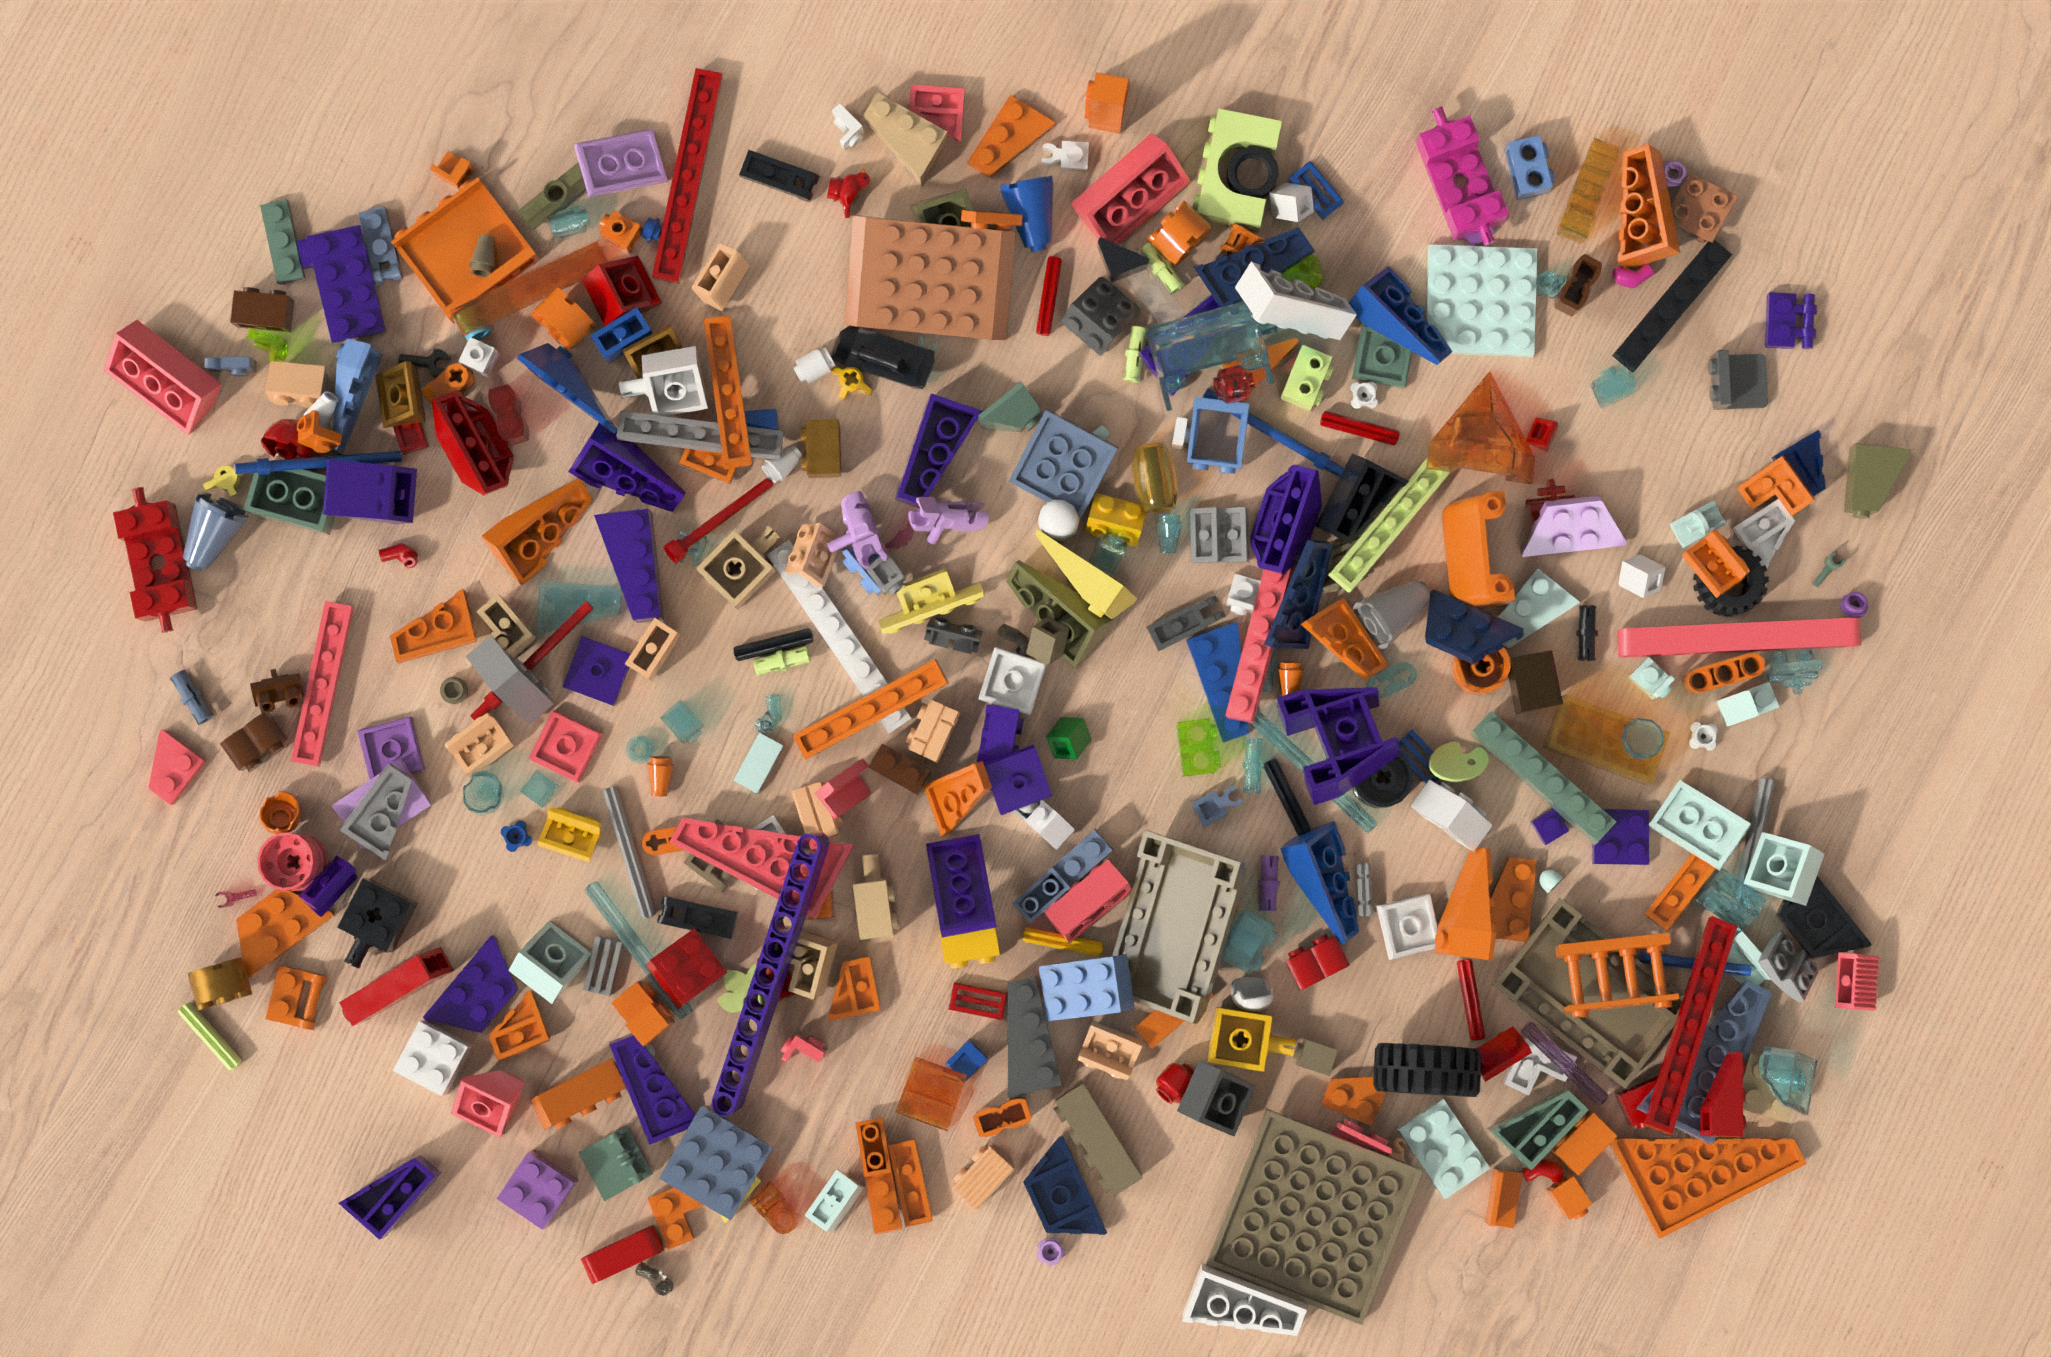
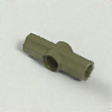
M579 162L557 180L548 182L542 192L518 210V213L533 230L557 211L567 208L570 201L586 189ZM560 190L564 192L561 199H550L554 191Z

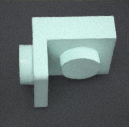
M1647 657L1628 676L1651 700L1658 696L1664 698L1673 689L1671 683L1676 679L1673 675L1668 676L1650 657Z

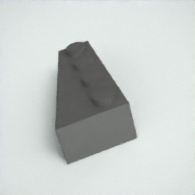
M1035 976L1008 982V1098L1062 1085Z

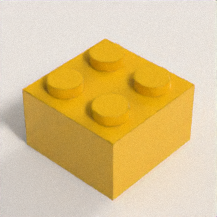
M996 928L943 938L941 931H939L945 964L951 963L952 969L968 966V960L978 959L979 964L995 962V956L1000 955Z

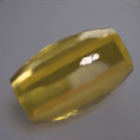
M1151 443L1136 447L1133 456L1132 474L1135 491L1145 513H1159L1174 509L1178 495V480L1172 456L1165 443Z

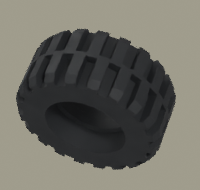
M1378 1043L1374 1055L1373 1086L1376 1091L1477 1097L1480 1092L1482 1055L1479 1049Z

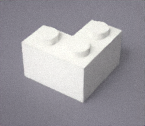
M1429 780L1411 807L1424 819L1445 831L1454 841L1474 852L1493 826L1485 819L1487 814L1476 805L1472 806L1474 801L1460 792L1457 796L1454 794L1455 790L1444 782L1438 785Z

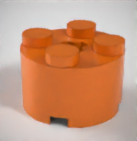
M1183 201L1174 213L1170 212L1161 221V230L1159 228L1155 230L1148 238V241L1165 258L1177 266L1190 254V251L1195 246L1197 247L1212 229V226L1186 201Z
M556 287L530 315L548 330L547 333L558 344H561L567 351H570L596 325L575 302L569 298L567 299L568 295Z
M1504 647L1495 653L1486 655L1484 659L1479 661L1480 664H1486L1483 673L1475 668L1478 662L1471 664L1453 656L1451 672L1456 684L1465 693L1473 695L1488 694L1500 688L1506 681L1511 668L1510 657Z

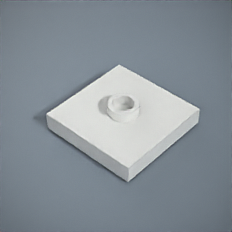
M995 647L978 700L1001 707L1017 709L1020 713L1030 716L1046 664Z
M1430 893L1376 906L1389 960L1435 949V936L1438 924Z

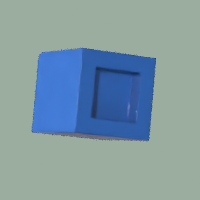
M968 1039L945 1064L963 1081H967L988 1060V1057Z

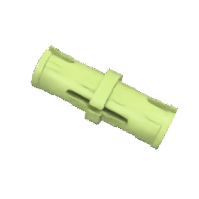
M1150 242L1140 249V254L1150 259L1149 265L1153 269L1152 273L1154 276L1159 277L1171 295L1185 285L1171 267L1172 263L1165 259Z
M1131 326L1129 348L1125 350L1127 361L1123 377L1124 381L1140 383L1143 360L1138 353L1145 348L1148 328Z
M803 646L783 652V650L776 651V654L755 658L753 662L756 674L760 676L778 670L784 672L790 667L811 663L807 646Z

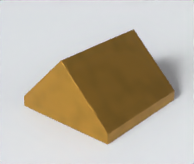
M669 325L622 351L635 375L640 379L643 378L642 355L681 349L683 346L675 331Z
M405 361L375 375L383 428L426 421L418 368L410 361Z

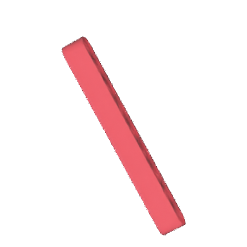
M1860 618L1618 629V657L1861 646Z

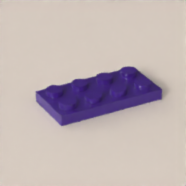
M357 225L306 236L331 343L386 332L361 226Z
M980 834L927 843L926 849L942 938L996 928Z

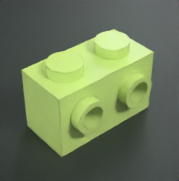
M1302 345L1280 399L1308 411L1311 410L1313 404L1318 406L1324 393L1320 389L1323 379L1329 381L1334 368L1333 365H1330L1332 356Z

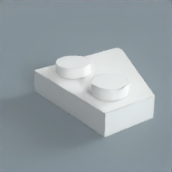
M1777 499L1732 529L1745 549L1749 548L1754 551L1752 553L1754 557L1759 555L1762 559L1759 562L1760 565H1766V568H1768L1769 562L1781 546L1783 538L1789 532L1795 520L1781 501Z

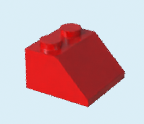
M638 255L598 264L581 279L604 326H607L636 307L643 314L662 303Z

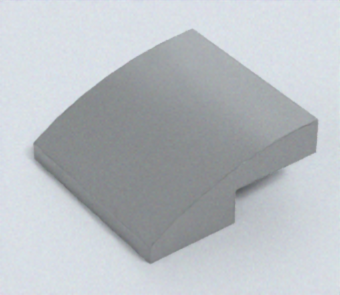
M1247 507L1190 509L1191 563L1249 562Z

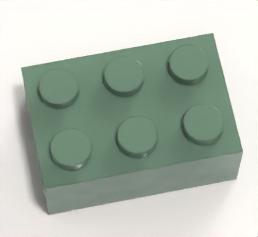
M303 469L272 471L269 475L254 473L244 511L252 515L327 535L331 534L335 516L323 515L326 475Z

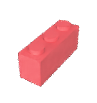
M1107 860L1094 866L1090 871V875L1084 880L1075 882L1068 893L1054 903H1051L1045 914L1053 926L1070 944L1131 894L1132 889L1128 881Z

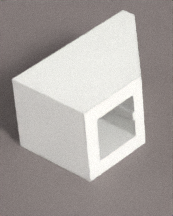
M1043 800L1014 810L1023 821L1056 850L1075 830Z

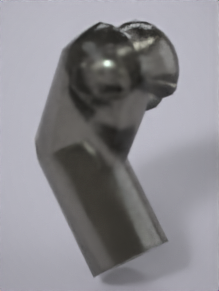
M1002 624L998 629V635L1018 644L1016 648L1017 654L1025 657L1030 656L1026 654L1029 638L1020 630Z
M644 1262L638 1264L635 1271L636 1275L647 1279L657 1294L665 1296L672 1292L673 1282L664 1271Z

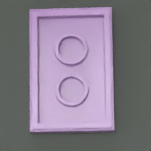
M653 129L576 143L574 146L589 198L666 183L668 180Z
M402 759L393 765L411 776L412 782L398 820L397 828L432 805V802ZM380 773L331 805L343 823ZM358 843L362 850L366 849V847Z

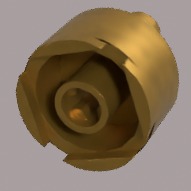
M242 957L188 973L198 1011L212 1007L214 1003L217 1006L253 994Z

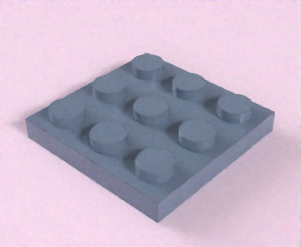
M1046 409L1009 482L1046 502L1052 500H1065L1075 507L1081 520L1119 447Z
M701 1105L659 1179L727 1219L732 1220L771 1153L773 1146Z

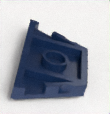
M1434 589L1431 591L1425 632L1426 644L1475 664L1484 659L1486 655L1501 650L1505 642L1513 638L1519 640L1524 636V629Z
M1061 1135L1023 1181L1046 1233L1105 1235L1107 1230L1063 1135Z

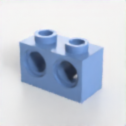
M1540 135L1508 142L1504 150L1516 199L1522 200L1548 194L1553 188L1552 184H1555V176L1552 168L1548 169L1546 161L1549 157L1548 148L1545 142L1542 143ZM1522 150H1531L1534 154V159H1525L1522 155ZM1528 176H1537L1541 184L1538 186L1532 185L1528 180Z

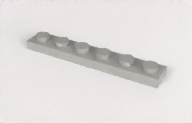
M627 411L620 412L617 440L722 453L718 423ZM747 426L751 457L780 460L784 431Z

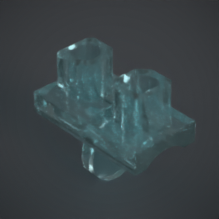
M1811 649L1798 651L1795 655L1797 662L1788 663L1787 653H1772L1770 670L1767 674L1768 682H1782L1783 688L1792 687L1795 695L1802 694L1803 686H1811V679H1817L1818 671L1822 669L1821 660L1815 659Z

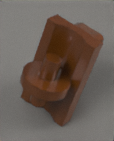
M276 669L270 670L271 678L250 683L255 707L258 706L261 713L273 712L276 709L275 703L286 701V706L290 708L300 706L301 699L305 696L300 673L277 676Z

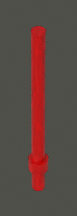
M585 601L523 663L525 667L532 670L594 607L588 601ZM492 690L484 697L485 701L470 715L474 721L489 713L492 709L496 710L503 703Z

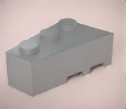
M492 635L466 656L493 693L529 725L555 704L548 696L551 690L542 680H539L530 669H527L517 657L514 659Z

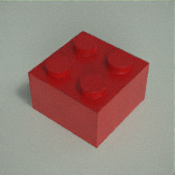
M695 928L657 954L646 964L648 970L678 1010L727 973Z

